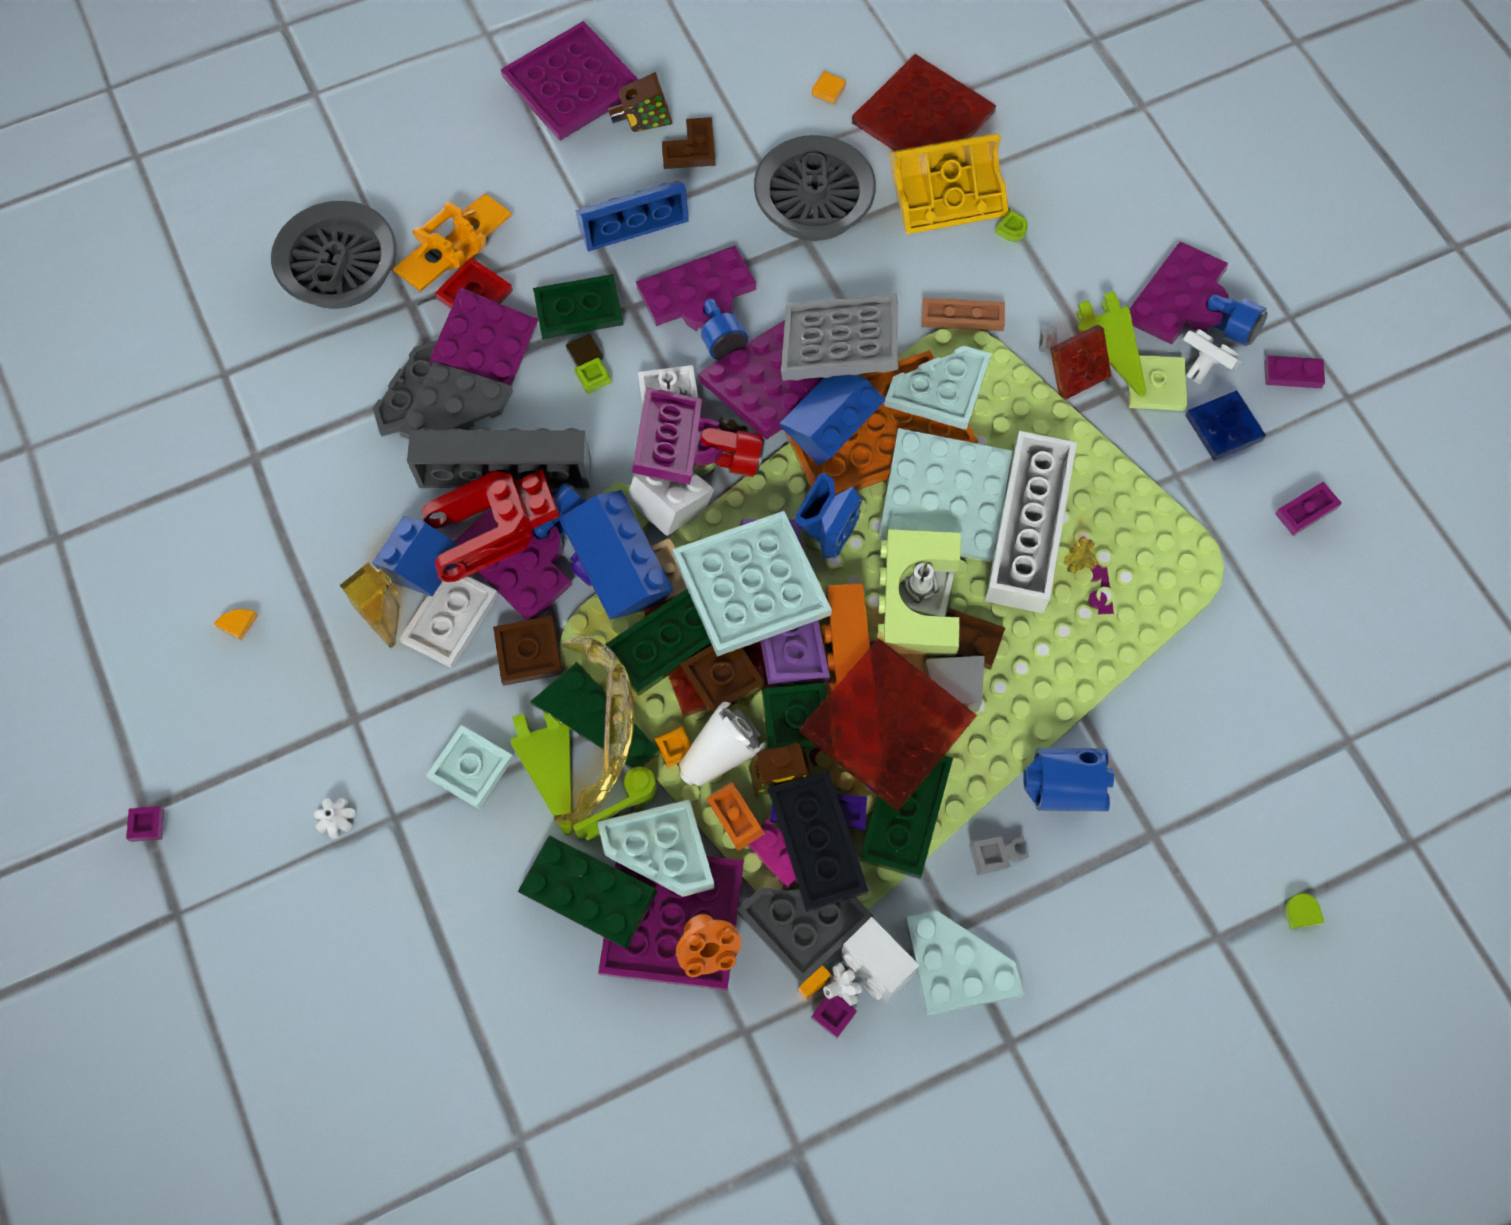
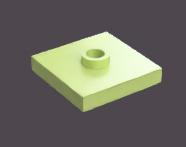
M1139 355L1147 391L1144 397H1140L1128 385L1129 408L1185 411L1187 407L1185 358Z

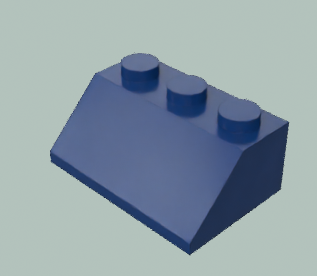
M840 375L823 378L778 425L820 466L847 442L886 399L867 379L861 376Z

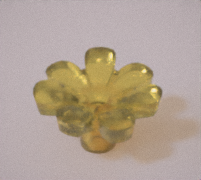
M1082 536L1078 540V546L1074 544L1071 547L1070 553L1072 555L1066 556L1063 561L1065 565H1068V572L1075 574L1085 566L1090 569L1096 568L1098 559L1094 558L1095 553L1092 552L1095 543L1091 539L1088 540Z

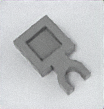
M1002 836L970 843L969 847L977 875L1008 869L1011 867L1009 859L1012 861L1027 859L1029 857L1028 853L1019 854L1015 850V845L1025 841L1024 837L1013 839L1006 845H1004Z

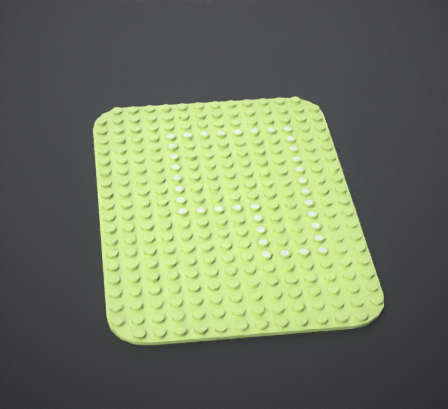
M939 329L909 348L898 357V361L928 350L931 351L934 358L939 357L941 359L953 354L955 349L962 346L991 353L990 361L969 421V425L978 440L977 444L1011 450L1013 454L1019 431L1077 442L1050 600L1044 614L985 602L992 563L960 557L958 571L954 574L945 616L948 608L1005 627L991 670L984 668L981 707L978 712L969 713L970 727L952 729L950 714L937 715L934 712L923 675V667L926 659L954 657L887 654L884 659L887 671L883 690L875 691L882 754L880 766L842 768V759H836L835 740H840L839 729H833L832 711H836L837 707L836 700H830L829 682L834 681L833 671H829L830 678L824 683L832 745L823 747L825 750L817 753L815 757L817 766L812 764L809 758L810 751L813 748L803 750L807 756L811 775L827 770L830 771L836 794L867 797L865 830L848 829L858 860L861 855L892 741L953 758L927 855L929 857L1024 771L1025 766H1029L1033 762L1037 748H1050L1206 608L1222 584L1224 572L1222 555L1219 545L1206 528L1002 342L982 330ZM790 443L761 464L757 475H754L753 478L748 476L743 478L711 503L697 518L669 536L668 538L671 539L674 547L678 548L739 527L742 519H762L785 511L788 519H795L796 513L811 487ZM888 480L856 491L859 496L863 497L859 508L861 514L854 530L837 558L823 559L819 542L804 535L800 530L804 553L825 596L827 586L863 583L869 643L877 640L878 624L884 623V614H878L879 595H885V586H879L880 567H886V558H880L881 541L878 540ZM1098 564L1101 567H1107L1110 588L1101 587V579L1097 582H1091L1093 573L1087 566ZM932 588L931 592H934L936 594L939 592V590L935 592L934 588ZM1093 591H1097L1096 595L1100 601L1101 591L1104 592L1107 596L1105 605H1109L1112 602L1114 614L1098 615V609L1091 607L1089 604L1090 594ZM596 593L582 604L566 622L559 643L563 670L566 671L577 661L655 745V738L683 726L692 745L711 715L681 668L638 697L603 651L602 647L659 607L610 620ZM665 599L659 607L667 603V599ZM913 599V601L915 603H920L921 599L920 601H916L915 599ZM828 617L818 620L819 625H823V628L825 624H828ZM761 642L742 647L765 682V687L762 689L819 684L768 685ZM830 642L825 643V655L826 653H831ZM880 676L878 682L874 684V689H877L880 685ZM762 689L728 709L734 712L738 708L745 714L746 707L753 699V696ZM660 751L644 766L651 770L655 780L676 803L690 800L697 827L724 858L744 860L742 878L754 892L760 888L785 891L799 890L796 882L787 889L748 846L738 851L706 800L707 797L733 782L759 825L761 826L767 819L770 820L772 803L769 794L755 797L749 772V765L753 758L701 786L687 784L679 774L681 770L679 764L667 768ZM772 822V824L780 831L778 823ZM859 861L869 891L868 894L856 898L869 911L907 875Z

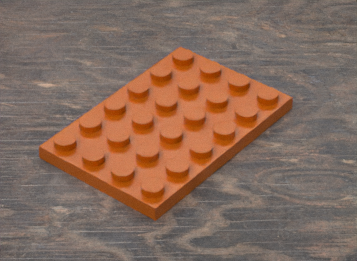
M928 350L898 361V370L885 373H864L859 376L867 379L886 398L893 376L903 372L907 374L918 369L919 365L935 358L931 351ZM884 403L829 460L820 466L785 432L810 487L812 488L820 474L825 473L834 480L835 496L851 487L858 491L889 479L898 428L978 443L969 424L967 430L889 408L884 406Z

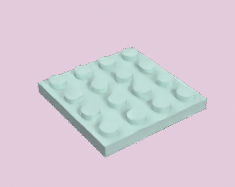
M898 428L878 540H887L888 529L961 533L960 557L992 563L1003 511L1012 451Z
M785 511L673 549V557L717 656L831 616L832 609Z

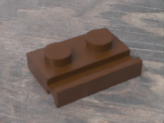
M948 608L945 617L959 618V648L956 657L984 656V668L991 670L1005 627Z

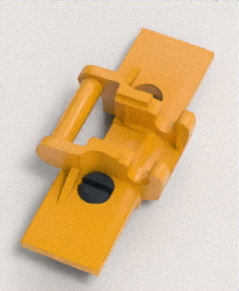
M486 193L463 211L453 203L447 202L443 205L444 209L421 228L416 227L412 230L414 237L422 245L396 265L393 271L421 292L445 271H451L454 268L459 269L470 257L473 258L486 247V237L512 216V213ZM450 217L453 219L455 229L445 238L439 233L430 235ZM471 223L478 224V229L474 230L473 225H471Z

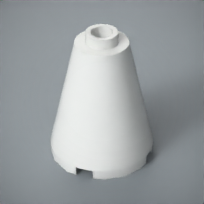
M722 702L717 707L680 761L679 766L681 770L679 774L687 784L701 786L753 758L757 752L765 750V742L760 745L757 740L761 735L758 729L738 708L734 712L729 710L727 707L731 705L730 703Z

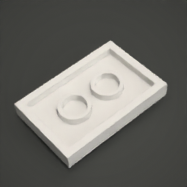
M468 576L456 582L442 581L433 597L427 595L401 635V643L453 669L498 598V591Z

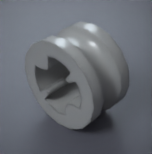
M1041 327L1039 338L1040 351L1044 352L1045 349H1050V352H1055L1057 346V327H1052L1051 330Z

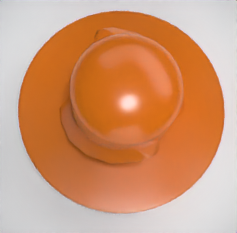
M706 914L696 915L684 926V934L676 947V957L680 966L689 977L710 974L719 970L726 971L736 964L735 957L741 947V938L737 929L731 923L724 920H713L711 916Z

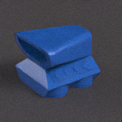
M825 473L820 474L797 511L795 520L804 535L819 542L823 559H835L839 556L857 524L861 514L859 508L863 497L857 494L854 487L835 496L834 480Z

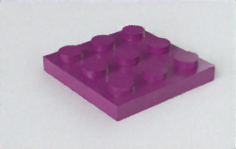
M460 288L430 356V362L433 363L435 361L512 387L538 319Z

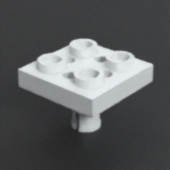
M1200 329L1196 333L1189 330L1183 338L1186 343L1199 350L1198 353L1200 355L1189 372L1186 373V376L1200 385L1214 363L1218 364L1219 362L1234 372L1241 364L1236 359L1239 355L1236 351L1224 344L1220 348L1212 344L1215 339Z
M693 365L638 372L642 406L646 387L676 394H687V396L698 398Z
M924 563L918 564L914 569V573L903 580L905 586L902 583L899 586L902 601L909 609L920 615L944 617L955 572L934 571L930 564H927V568L924 569ZM932 588H934V591H935V592H936L937 590H939V592L936 593V594H935L934 592H931V591H932ZM913 599H915L916 601H920V599H921V602H920V603H915V602L913 601Z

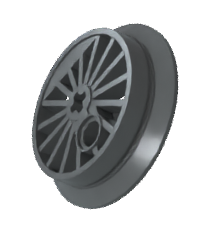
M821 135L796 137L777 145L761 160L754 177V194L763 214L790 236L809 241L834 238L856 225L870 210L876 193L875 175L864 155L844 141ZM831 167L837 169L827 178ZM793 168H795V170H796V172L798 173L799 177H798L797 175H795V174H794L792 171H790V170L793 169ZM844 175L848 177L843 180H840ZM811 210H813V218L808 219Z
M351 201L323 202L297 213L281 228L272 246V270L278 283L292 297L322 308H347L369 299L383 285L395 262L396 240L389 223L374 209ZM325 236L332 237V241L329 242ZM319 237L324 246L321 247L312 240ZM306 247L313 252L303 251L302 249ZM364 273H369V274H373V275H372L371 277H369L368 275H366V274H364ZM351 276L364 284L357 287ZM347 281L352 290L344 293V283Z

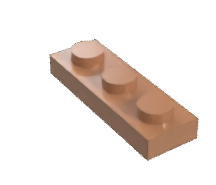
M923 298L921 327L1004 331L1005 302Z

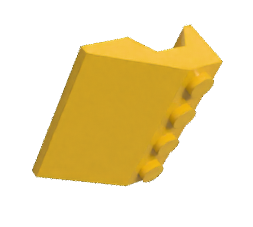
M987 134L889 152L893 183L906 234L1004 217L1009 213L1006 183L1000 173L998 147L1001 140L1000 134Z

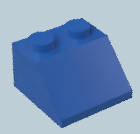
M403 516L372 564L389 582L433 597L442 583L436 571L435 560L440 554L459 546V544L427 523ZM453 564L445 566L444 569L450 570Z

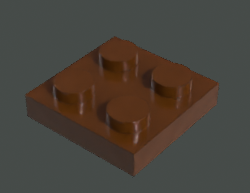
M553 616L493 627L503 686L562 674Z
M713 645L680 663L681 670L711 716L722 702L730 703L731 705L727 707L729 708L765 687L764 680L742 648L717 656Z

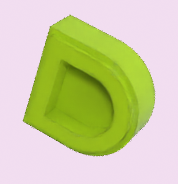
M1010 210L996 227L995 233L1008 241L1017 242L1026 236L1028 223L1024 217Z
M1297 894L1286 903L1285 914L1290 930L1318 926L1325 923L1320 905L1311 895Z

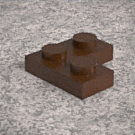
M712 117L686 119L687 140L662 141L664 169L716 166Z

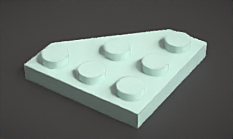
M962 346L955 349L953 354L941 359L937 357L919 365L918 369L907 374L903 372L893 376L884 406L967 430L991 353Z
M690 800L597 822L605 856L682 897L714 889L713 877Z
M939 911L906 917L905 921L914 960L919 964L917 974L927 1015L1024 996L1016 962Z

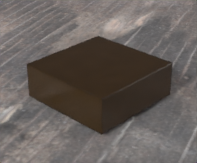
M590 333L565 345L576 367L597 357L600 360L603 359L602 352Z

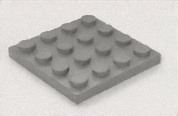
M897 293L786 304L781 365L783 381H799L808 378H829L832 376L859 375L873 372L885 373L898 370Z

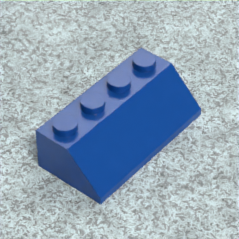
M677 180L575 210L578 227L588 252L689 222L686 187L684 183Z
M622 490L596 495L560 517L559 521L610 620L657 608L673 590Z

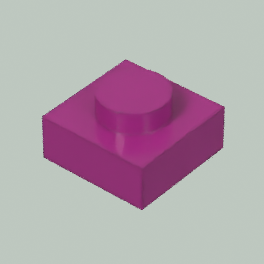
M161 806L129 808L126 839L130 842L162 840L165 809Z
M838 995L831 999L825 997L811 1016V1019L837 1039L855 1016L857 1010L851 1005L849 1006Z

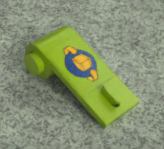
M641 766L629 770L624 778L628 798L574 825L573 828L579 841L584 838L590 840L600 835L597 822L635 813L654 802L658 789L651 770Z

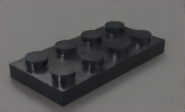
M829 770L769 787L768 794L805 911L809 912L868 894L869 890Z

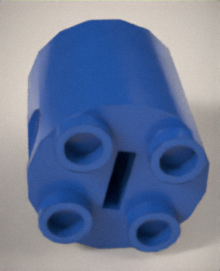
M1037 748L1033 762L1029 766H1025L1023 772L1024 790L1035 803L1036 809L1038 811L1108 812L1110 797L1107 789L1112 788L1114 785L1113 769L1107 768L1109 760L1108 750L1102 748Z

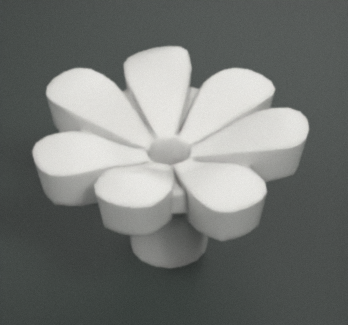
M330 798L324 799L322 801L323 810L319 809L314 813L315 819L319 820L315 827L319 833H324L328 830L329 837L336 839L340 834L339 829L348 832L352 828V824L347 819H352L356 816L355 810L346 808L348 804L346 799L339 798L335 803Z
M837 963L829 970L832 983L823 988L824 994L828 999L838 995L849 1006L857 1004L858 1000L855 995L862 992L859 983H852L855 979V974L851 968L845 971L843 964Z

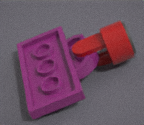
M646 387L631 473L690 485L693 465L704 466L715 463L720 467L728 468L729 473L753 478L754 475L758 474L765 440L759 434L737 430L736 433L720 430V423L711 419L700 418L702 399Z

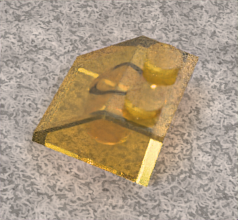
M367 563L339 586L353 608L381 639L392 648L396 643L400 605L395 598L398 592L391 584V579L381 568L375 570Z

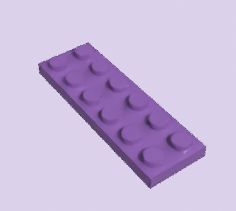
M742 519L739 526L759 519ZM788 519L804 551L800 528L795 519ZM818 620L760 641L768 685L826 683L829 680L830 675Z

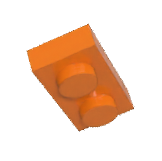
M733 782L706 798L738 851L765 834Z

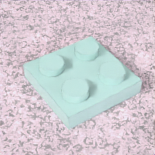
M461 725L426 774V777L475 808L480 809L514 757L512 754Z

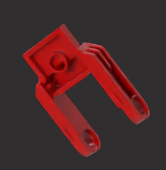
M542 469L518 481H515L511 474L493 471L423 506L421 510L423 522L434 529L443 528L451 523L456 524L490 507L495 522L498 524L497 528L440 554L435 560V567L440 580L444 582L459 581L526 549L533 538L531 532L534 528L560 516L547 476ZM436 512H443V513H444V515H443L442 517H440V518H437V519L430 518V516H431L433 513H436ZM449 564H458L454 569H444Z

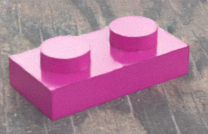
M767 819L761 825L765 834L747 846L788 889L796 882L781 832Z

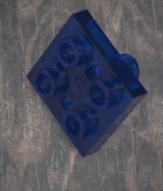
M1237 390L1189 409L1185 415L1213 461L1259 443L1266 437L1263 429Z

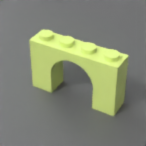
M888 529L887 540H881L880 558H886V567H880L879 586H885V595H879L878 614H884V623L878 624L877 642H883L882 653L956 657L959 648V618L925 616L912 611L902 601L899 586L906 577L914 573L915 567L920 563H924V569L927 568V564H930L934 571L957 572L960 564L961 533Z

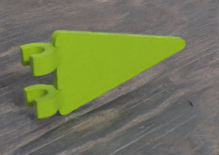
M1114 291L1103 294L1105 302H1102V308L1105 313L1096 317L1089 300L1078 303L1080 311H1077L1076 315L1080 321L1078 324L1080 333L1136 394L1144 397L1147 390L1129 308L1127 306L1120 307L1118 297Z
M543 711L547 727L530 732L524 713L513 716L512 719L518 736L513 737L510 743L563 834L570 835L572 833L570 728L554 720L552 716Z

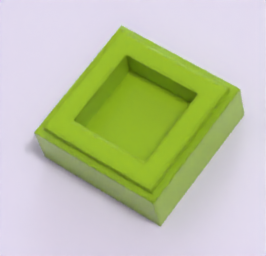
M599 357L574 368L575 375L586 394L612 383L611 377Z

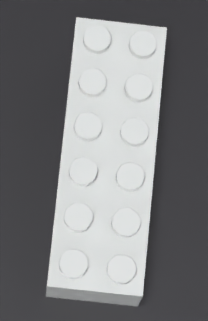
M1019 431L1011 459L985 602L1044 614L1052 590L1077 442Z

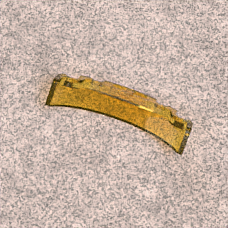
M586 635L563 640V647L584 654L588 661L602 665L607 670L604 767L600 779L595 784L585 787L581 791L577 806L573 811L567 814L554 815L555 823L572 827L593 816L610 796L627 759L634 728L633 694L623 665L607 646Z

